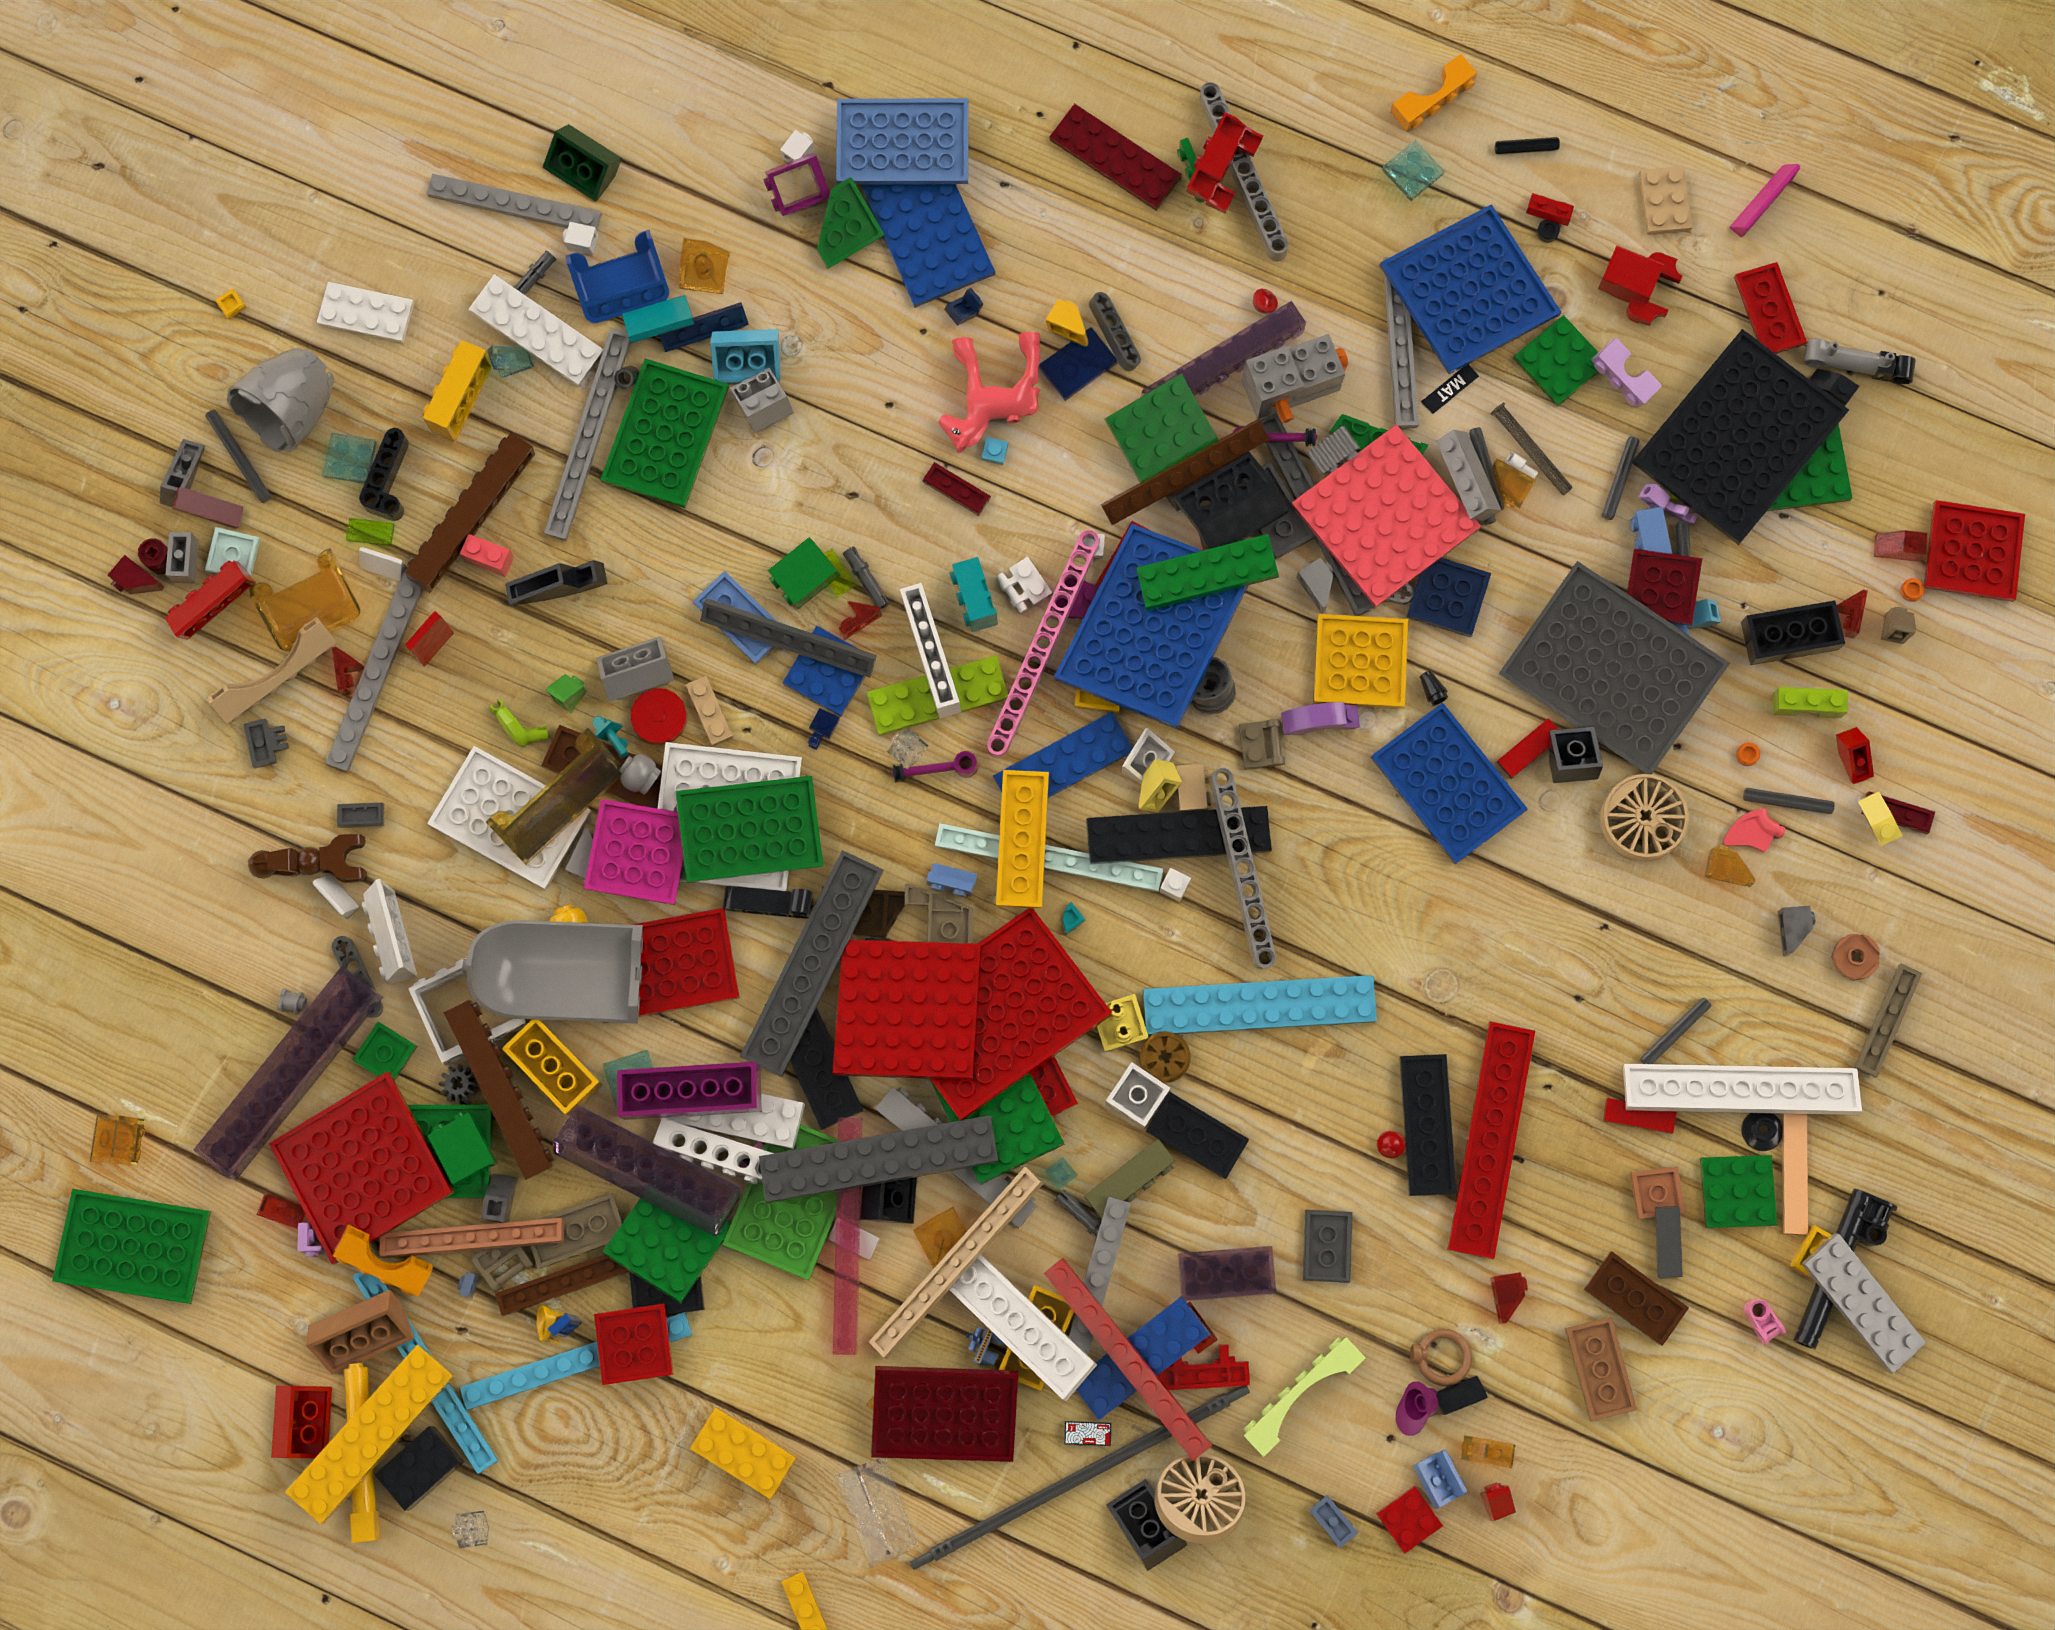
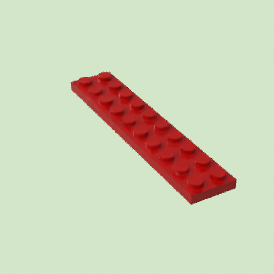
M1491 1021L1488 1024L1447 1247L1449 1251L1495 1259L1535 1030Z

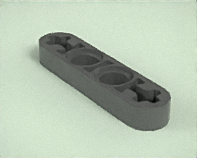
M1097 292L1090 299L1089 307L1119 365L1126 371H1133L1141 362L1140 354L1109 296L1103 292ZM1105 319H1111L1114 322V326L1107 324ZM1115 337L1121 338L1124 345L1117 343Z
M346 936L337 937L332 943V951L362 1014L369 1018L379 1017L383 1012V1003L354 942ZM340 943L348 944L346 951L350 955L354 954V956L346 958L345 953L342 950H338L341 947ZM351 961H357L359 965L355 973H349L347 970V965ZM361 981H366L368 984L367 991L362 994L358 993L356 989L357 984ZM369 997L371 1003L377 1004L374 1008V1013L367 1011L369 1003L365 999L362 1001L361 998Z

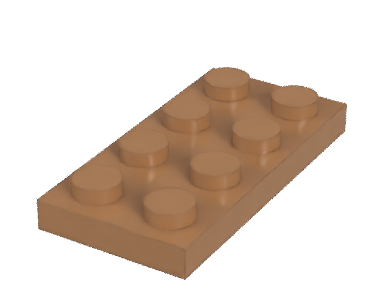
M1612 1317L1565 1328L1590 1421L1636 1411V1403Z

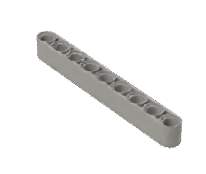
M1207 82L1201 87L1200 104L1214 134L1222 116L1216 117L1213 114L1215 112L1222 114L1224 112L1231 113L1219 86L1214 82ZM1211 93L1215 97L1207 98L1205 94ZM1239 151L1240 154L1234 156L1229 170L1268 257L1273 261H1281L1286 257L1288 240L1251 157ZM1246 169L1249 173L1241 174L1238 170ZM1254 188L1257 192L1249 193L1247 189ZM1263 207L1266 211L1258 212L1256 208ZM1271 226L1274 228V231L1268 232L1264 227ZM1279 245L1283 250L1276 251L1272 247Z
M1220 768L1211 774L1210 785L1251 959L1257 968H1269L1275 963L1276 954L1232 772L1229 769ZM1218 773L1226 776L1227 782L1225 785H1220L1217 782L1216 776ZM1224 795L1231 798L1232 805L1230 807H1225L1222 804L1221 799ZM1229 818H1234L1237 821V828L1235 830L1228 828L1227 820ZM1234 840L1242 843L1243 848L1241 852L1233 850L1232 843ZM1240 862L1245 863L1248 867L1245 875L1238 872L1237 866ZM1245 885L1252 887L1253 894L1251 897L1244 895L1243 887ZM1251 907L1258 910V917L1255 920L1251 919L1248 915V910ZM1257 929L1261 930L1264 934L1261 942H1257L1253 937L1254 931ZM1261 952H1266L1269 956V961L1265 965L1259 961V954Z

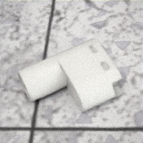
M1512 451L1503 464L1504 468L1531 484L1538 474V471L1525 464L1527 460Z

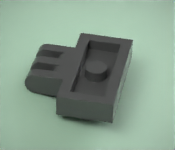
M266 718L244 724L252 766L255 769L276 764L275 752L289 749L288 743L279 744V742L287 740V735L277 736L278 733L285 732V726L269 728Z

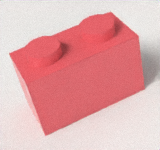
M468 534L460 552L465 562L506 577L514 559L509 549Z

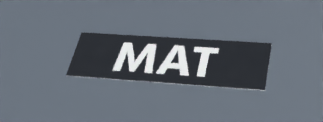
M1468 364L1421 402L1434 414L1477 379L1479 375Z

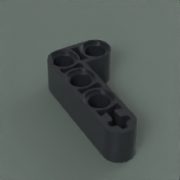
M390 428L385 433L359 496L360 503L367 512L391 521H397L404 515V507L395 496L389 494L409 445L408 439L399 428ZM393 457L391 463L384 464L386 458ZM378 478H385L383 483L375 484ZM376 497L375 503L367 504L370 498ZM397 505L393 512H388L389 506Z
M725 886L723 909L731 912L808 919L812 912L814 895L812 891L806 889H792L790 892Z

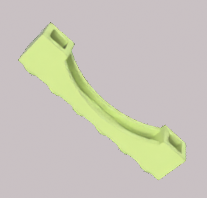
M1338 1337L1328 1346L1331 1351L1326 1356L1321 1353L1312 1362L1314 1367L1308 1373L1304 1370L1294 1379L1297 1384L1291 1389L1287 1386L1278 1395L1280 1400L1274 1406L1269 1403L1260 1412L1263 1416L1257 1422L1253 1419L1243 1428L1246 1431L1243 1437L1262 1457L1281 1441L1278 1438L1281 1423L1290 1406L1308 1387L1331 1374L1344 1371L1349 1375L1366 1359L1347 1337H1344L1342 1340Z

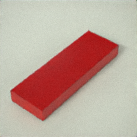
M1548 718L1497 760V764L1512 779L1549 748V731L1559 729Z
M1606 1098L1603 1121L1673 1134L1677 1111L1626 1110L1625 1101Z

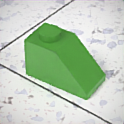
M566 674L546 689L550 698L570 713L587 691L583 687L584 682L574 675L571 678Z

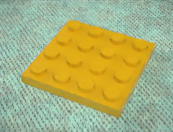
M1318 614L1313 703L1344 702L1345 705L1404 709L1408 619Z

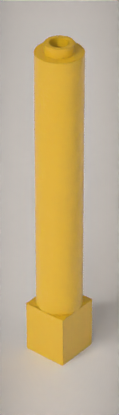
M363 1363L348 1364L349 1369H344L347 1422L370 1398L368 1367H363ZM373 1469L351 1493L352 1514H350L352 1543L380 1540L379 1511H376Z

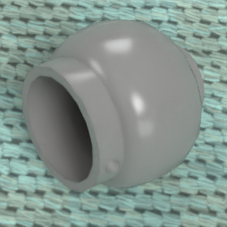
M637 754L633 758L628 756L619 769L622 773L620 780L623 786L632 792L639 791L643 795L647 793L661 772L656 768L655 762L643 754Z

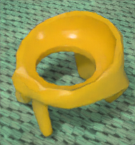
M545 1305L539 1307L536 1324L541 1343L548 1341L560 1345L559 1341L549 1338L551 1333L548 1328L555 1323L557 1316L562 1317L565 1313Z

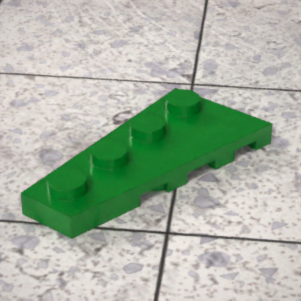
M1341 414L1329 431V434L1331 435L1340 427L1345 426L1359 445L1360 449L1356 451L1359 453L1388 430L1370 426L1369 423ZM1410 440L1423 455L1428 445Z

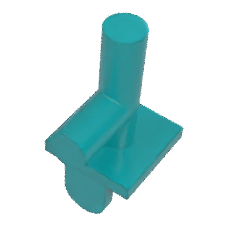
M600 716L594 717L593 725L597 730L594 737L607 742L610 741L619 756L625 758L628 755L626 750L628 741L616 735L623 727L622 724Z

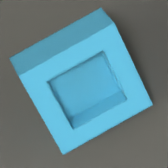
M986 437L982 461L1004 465L1008 441Z

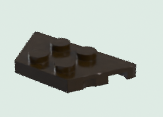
M874 890L852 935L887 937L905 907V892Z

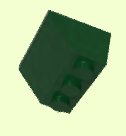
M568 124L555 131L542 168L596 202L616 176L622 158Z

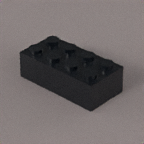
M1835 600L1747 615L1741 621L1750 665L1838 651L1845 645Z

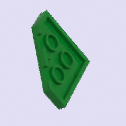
M852 177L847 178L830 190L816 248L827 269L884 236L883 231Z

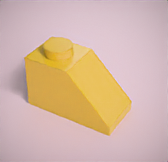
M1058 299L1045 319L1048 330L1087 347L1089 343L1078 307L1071 301Z

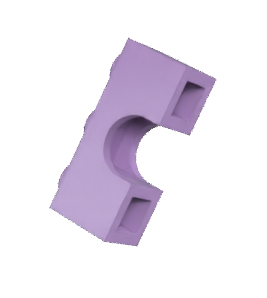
M1615 338L1609 341L1591 361L1594 363L1596 370L1601 374H1605L1610 379V384L1625 395L1626 401L1637 408L1644 405L1662 385L1648 370L1639 373L1636 377L1629 376L1624 369V363L1632 353Z

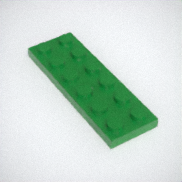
M1268 534L1136 568L1147 611L1279 578Z

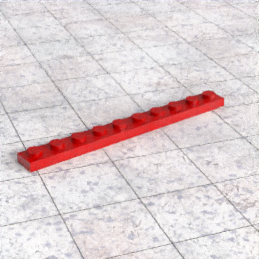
M1062 1258L1044 1272L1045 1276L1192 1461L1212 1446L1210 1441L1066 1260Z

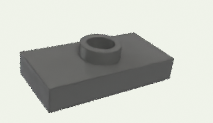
M384 803L337 804L338 828L384 826Z

